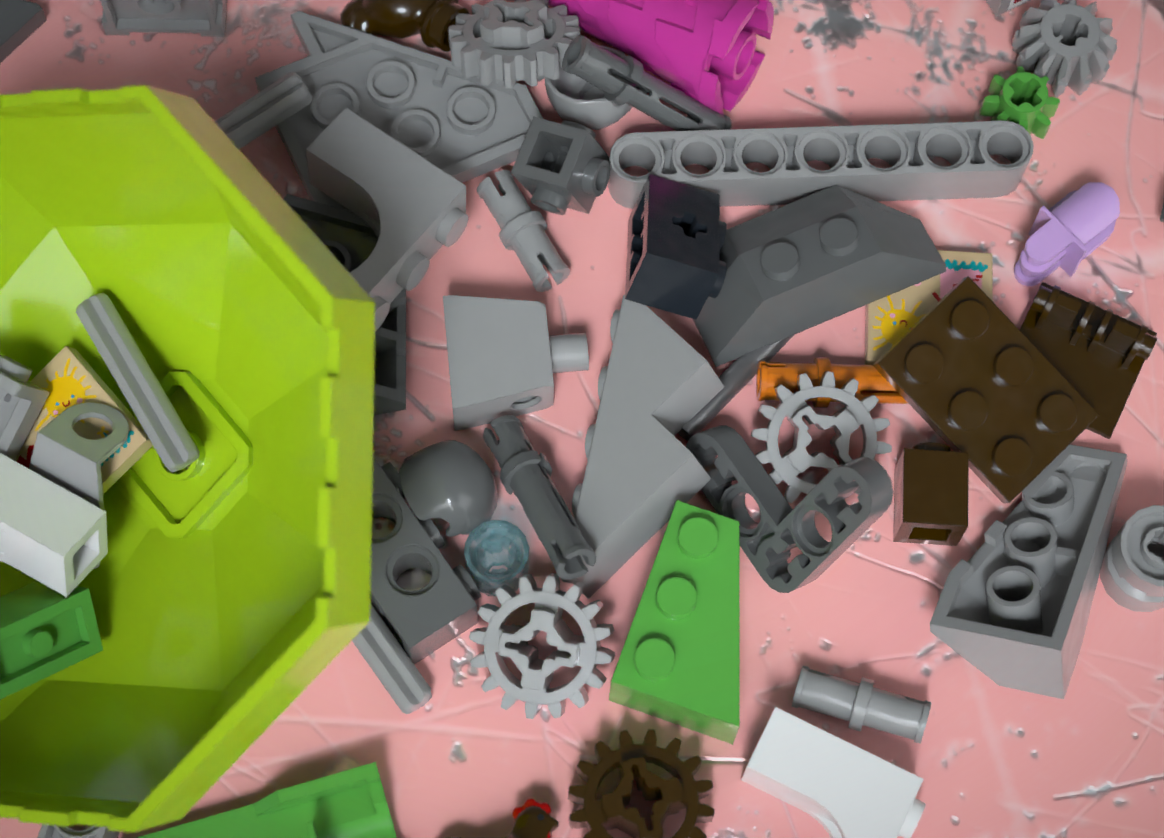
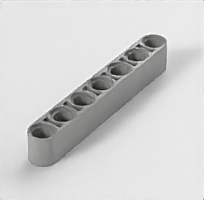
M1009 121L635 132L622 136L616 140L611 148L608 189L616 203L630 209H634L649 174L719 194L720 207L785 205L833 185L841 186L874 201L997 198L1007 196L1017 189L1033 155L1034 144L1031 135L1024 127ZM989 155H1002L1012 164H1000ZM928 157H942L948 160L952 166H938ZM868 159H882L888 162L891 167L886 169L877 168L871 165ZM812 160L822 161L828 164L831 169L824 171L816 170L806 162ZM759 162L768 166L770 171L754 172L748 169L746 164ZM691 164H699L708 168L709 172L701 175L692 174L684 167ZM639 166L646 169L649 173L636 177L630 176L623 170L627 167Z

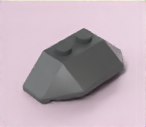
M833 185L727 229L725 240L719 253V260L727 264L722 289L717 298H707L697 320L693 319V322L715 367H718L755 349L771 345L946 272V264L920 219L841 186Z

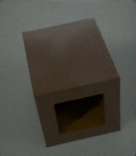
M920 443L913 446L912 449H903L894 469L893 542L958 545L968 528L969 452L951 451L949 446L941 443Z

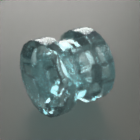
M491 520L481 523L471 531L465 541V569L472 577L479 591L487 596L497 597L495 591L504 584L511 587L514 591L518 590L519 579L529 573V545L524 533L516 525L503 520ZM504 565L508 568L507 570L504 568L492 569L491 572L489 571L492 568V566Z

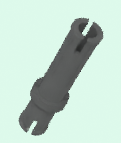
M582 35L576 37L565 52L562 69L603 90L604 97L617 106L626 103L676 131L731 129L732 122L729 116L706 107L683 91L645 72L643 64L631 56L620 58ZM608 71L635 85L637 89L608 74ZM659 99L686 113L687 117L660 103Z
M506 415L493 420L490 425L494 428L500 440H497L493 431L488 428L484 430L483 439L501 468L500 480L505 490L510 495L514 493L517 496L527 518L545 547L557 575L565 580H572L585 575L589 571L579 555H582L587 565L592 567L596 563L597 557L592 547L585 540L570 510L551 479L552 468L548 459L543 453L538 454L523 429L522 423L517 417Z

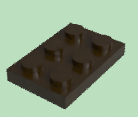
M969 276L956 284L873 364L877 371L954 452H969V468L1003 504L1010 503L1099 416L1092 406Z

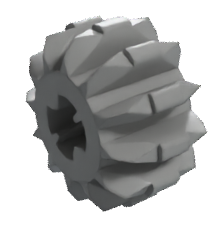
M1041 0L1038 8L1029 7L1024 12L1019 23L1020 29L1016 30L1013 37L1012 51L1019 54L1016 60L1017 69L1018 67H1023L1025 72L1034 73L1040 78L1047 76L1049 78L1047 84L1052 85L1055 98L1064 93L1066 86L1081 96L1083 92L1088 90L1091 82L1099 83L1100 80L1105 78L1110 68L1109 61L1113 59L1116 53L1117 39L1110 36L1113 29L1112 18L1095 17L1097 12L1096 1L1081 7L1077 5L1076 0H1064L1062 5L1056 0Z

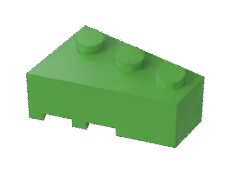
M677 500L610 685L609 701L732 745L740 727L739 521Z

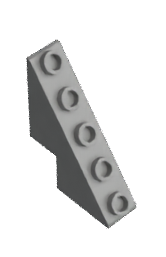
M625 295L622 299L621 309L615 310L611 319L610 335L613 345L609 364L604 366L599 374L598 396L600 405L596 424L590 425L585 438L586 470L583 483H579L576 486L572 498L573 517L585 540L594 550L597 557L596 563L593 567L589 566L583 556L579 555L589 572L572 580L561 578L563 582L576 584L579 581L584 584L582 593L588 599L670 520L677 500L687 503L711 480L693 453L674 436L724 388V385L702 355L649 307L626 300Z

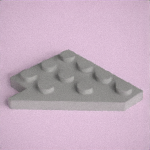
M301 11L291 14L293 28L308 57L255 77L259 92L290 72H295L303 79L312 96L311 103L275 127L310 200L346 211L350 210L310 184L306 148L345 108L356 113L461 183L516 161L533 116L543 119L526 85L516 82L512 88H505L503 81L497 84L491 83L487 86L481 85L480 75L464 78L462 76V68L453 67L450 60Z

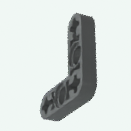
M719 425L695 434L686 444V448L693 453L711 478L701 491L717 514L739 521L740 547L767 585L779 593H789L815 581L887 511L892 503L893 487L891 479L882 465L869 457L857 458L831 470L792 509L754 453L735 429L727 425ZM735 480L738 481V483L732 485V482H733V481H735ZM860 486L862 491L857 497L859 502L849 506L843 499L850 497ZM746 493L756 500L760 508L761 518L759 523L755 522L746 510ZM816 511L821 512L831 525L832 538L830 542L825 540L816 529L814 521ZM798 547L803 553L788 563L787 559L791 555L790 549Z

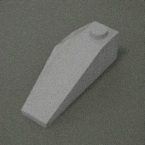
M1069 445L1022 491V501L1003 522L996 520L984 533L985 543L969 561L961 559L948 574L930 621L931 633L999 686L1064 699L1081 650L1127 466V454L1076 445Z

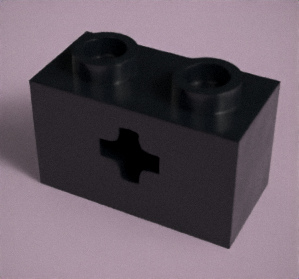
M649 174L628 221L626 300L697 320L707 298H717L722 289L727 270L726 262L719 260V253L722 249L727 229L726 223L719 221V194Z

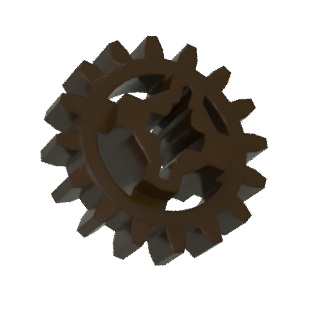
M648 729L643 744H634L627 730L620 731L618 749L612 751L608 745L600 740L595 744L594 749L599 763L594 765L581 760L578 763L576 773L586 782V786H569L568 800L583 805L582 809L576 810L569 815L570 828L580 829L587 827L589 832L583 838H613L607 831L616 828L632 838H663L664 831L662 825L667 816L678 814L681 809H686L683 824L671 838H707L705 833L695 826V823H708L713 820L715 809L706 804H701L699 801L712 793L713 783L712 780L695 781L693 776L699 770L702 760L699 756L691 757L684 762L678 758L682 742L680 739L674 738L664 749L656 746L657 737L655 730ZM646 763H651L665 769L674 778L663 779L648 770ZM618 768L620 782L614 792L604 794L601 799L595 800L602 781L608 774ZM634 780L637 790L642 792L645 801L656 800L652 805L648 830L645 819L640 818L637 808L630 807L625 809L630 804Z

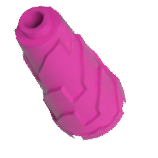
M548 0V5L552 8L565 5L567 7V16L577 15L578 25L582 31L637 59L643 64L645 70L671 83L670 86L683 91L688 96L720 114H724L723 109L730 112L741 101L751 86L765 57L764 53L755 50L756 34L770 40L774 22V9L769 0Z

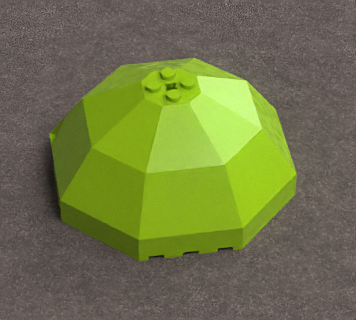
M147 85L122 86L121 89L85 90L78 88L34 90L31 93L0 94V354L10 357L32 369L33 371L28 381H31L65 346L74 348L139 422L76 314L77 306L84 300L99 293L108 295L193 439L200 455L190 466L171 472L165 467L154 446H152L103 494L104 511H106L108 553L101 560L99 567L92 569L78 584V586L89 588L103 651L0 700V817L19 819V822L57 826L79 824L109 827V830L137 832L182 819L370 622L375 302L194 98ZM0 561V597L37 581Z

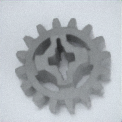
M493 0L484 6L476 3L471 5L472 15L459 13L456 15V25L449 26L452 66L461 67L464 78L480 75L481 85L487 86L491 83L497 84L503 81L505 88H512L516 81L521 80L533 87L537 86L538 82L545 77L553 80L560 78L559 68H562L565 52L571 42L581 35L577 15L567 16V7L565 5L549 8L548 0H529L527 2L526 0H515L514 2Z
M825 371L821 378L820 386L813 387L808 375L803 373L797 376L799 391L792 394L788 388L781 384L774 388L781 402L777 408L769 405H760L758 411L769 420L767 428L751 430L752 437L763 440L766 444V450L758 452L755 456L761 464L770 463L773 470L768 475L775 485L781 481L788 484L784 493V498L787 502L792 503L801 492L808 494L817 485L796 477L799 473L804 472L810 466L824 467L830 472L834 468L853 460L848 454L850 435L859 426H861L863 433V448L860 458L869 457L874 460L876 454H885L892 451V445L877 441V432L884 430L890 425L889 419H872L869 413L879 399L875 395H871L859 401L855 397L859 381L854 378L849 379L841 389L835 388L834 373ZM825 397L839 401L845 407L839 409L832 416L819 415L814 412L805 400ZM787 417L794 427L792 448L781 457L778 447V435L784 418ZM802 417L809 424H814L818 429L826 430L830 427L834 429L836 435L832 437L830 444L834 449L832 453L838 459L839 465L833 458L827 457V455L821 452L808 454L805 447L810 444L812 438L807 432L809 428L802 420ZM860 486L854 492L857 495L862 491Z
M530 573L519 579V594H516L506 584L495 591L497 599L501 604L500 608L488 603L479 608L477 613L489 624L488 627L476 628L470 632V640L484 645V651L471 659L470 662L472 667H488L491 673L481 686L484 692L493 690L498 686L505 691L501 708L507 710L517 700L525 702L526 718L534 719L542 704H547L553 718H560L565 713L566 698H569L579 708H582L589 701L587 691L583 686L584 684L598 689L604 685L607 678L596 668V665L611 663L615 658V652L609 648L601 647L600 640L610 636L614 632L613 624L596 623L594 616L604 605L600 599L586 606L579 600L584 584L578 581L567 592L559 590L560 580L557 573H551L547 576L543 588H538L535 579ZM529 603H535L534 609L531 611L530 622L526 625H504L515 609ZM563 609L577 621L583 636L573 634L562 618ZM541 631L547 632V643L557 647V650L553 651L545 660L538 658L539 651L537 647L528 645V641L532 640ZM502 656L512 659L522 673L521 681L511 673ZM561 666L570 668L581 666L580 671L571 681L561 686L550 688V682L553 680L555 670Z

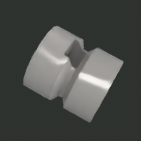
M1152 505L1138 510L1125 522L1105 550L1100 570V579L1105 591L1118 605L1134 612H1153L1164 608V506Z

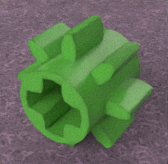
M1018 67L1017 72L1008 77L1007 80L997 74L993 77L988 89L990 95L984 97L979 114L991 117V121L1015 122L1024 127L1030 135L1033 133L1036 137L1043 139L1046 137L1051 125L1049 118L1054 117L1060 104V99L1048 97L1046 85L1049 78L1047 76L1040 78L1035 74L1025 72L1023 67Z

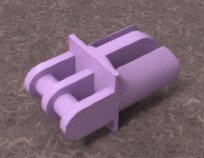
M1089 182L1078 190L1068 193L1049 210L1042 206L1028 234L1030 237L1026 241L1025 247L1014 267L1013 272L1016 280L1024 286H1036L1059 267L1072 277L1080 262L1108 240L1114 231L1116 219L1120 214L1119 198L1114 189L1103 182Z

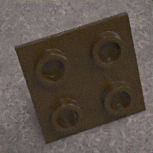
M1042 282L1020 331L1099 414L1086 429L1110 439L1144 361H1147L1155 346L1157 333L1149 330L1146 325L1142 324L1140 326L1114 314L1108 308L1105 310L1096 306V303L1092 301L1087 302L1062 291L1059 286H1051Z

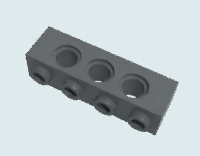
M373 456L372 519L383 517L393 521L396 525L389 535L383 538H371L370 603L413 664H416L478 623L477 604L474 601L479 599L481 594L466 569L461 564L452 569L440 553L439 549L445 546V542L432 520H420L410 510L403 499L405 496L402 492L400 474L390 462L380 466ZM419 568L427 571L432 578L424 588L417 591H408L396 583L404 571Z

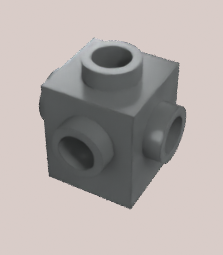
M533 116L511 173L532 195L531 202L535 206L558 215H565L567 208L587 214L590 213L596 196H600L605 191L610 177V157L595 140L596 134L594 131L572 121L557 123Z

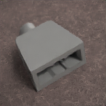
M458 295L443 296L455 431L489 424L501 416L511 415L516 417L547 409L554 404L553 373L589 370L586 333L549 336L546 306L544 303L539 301Z

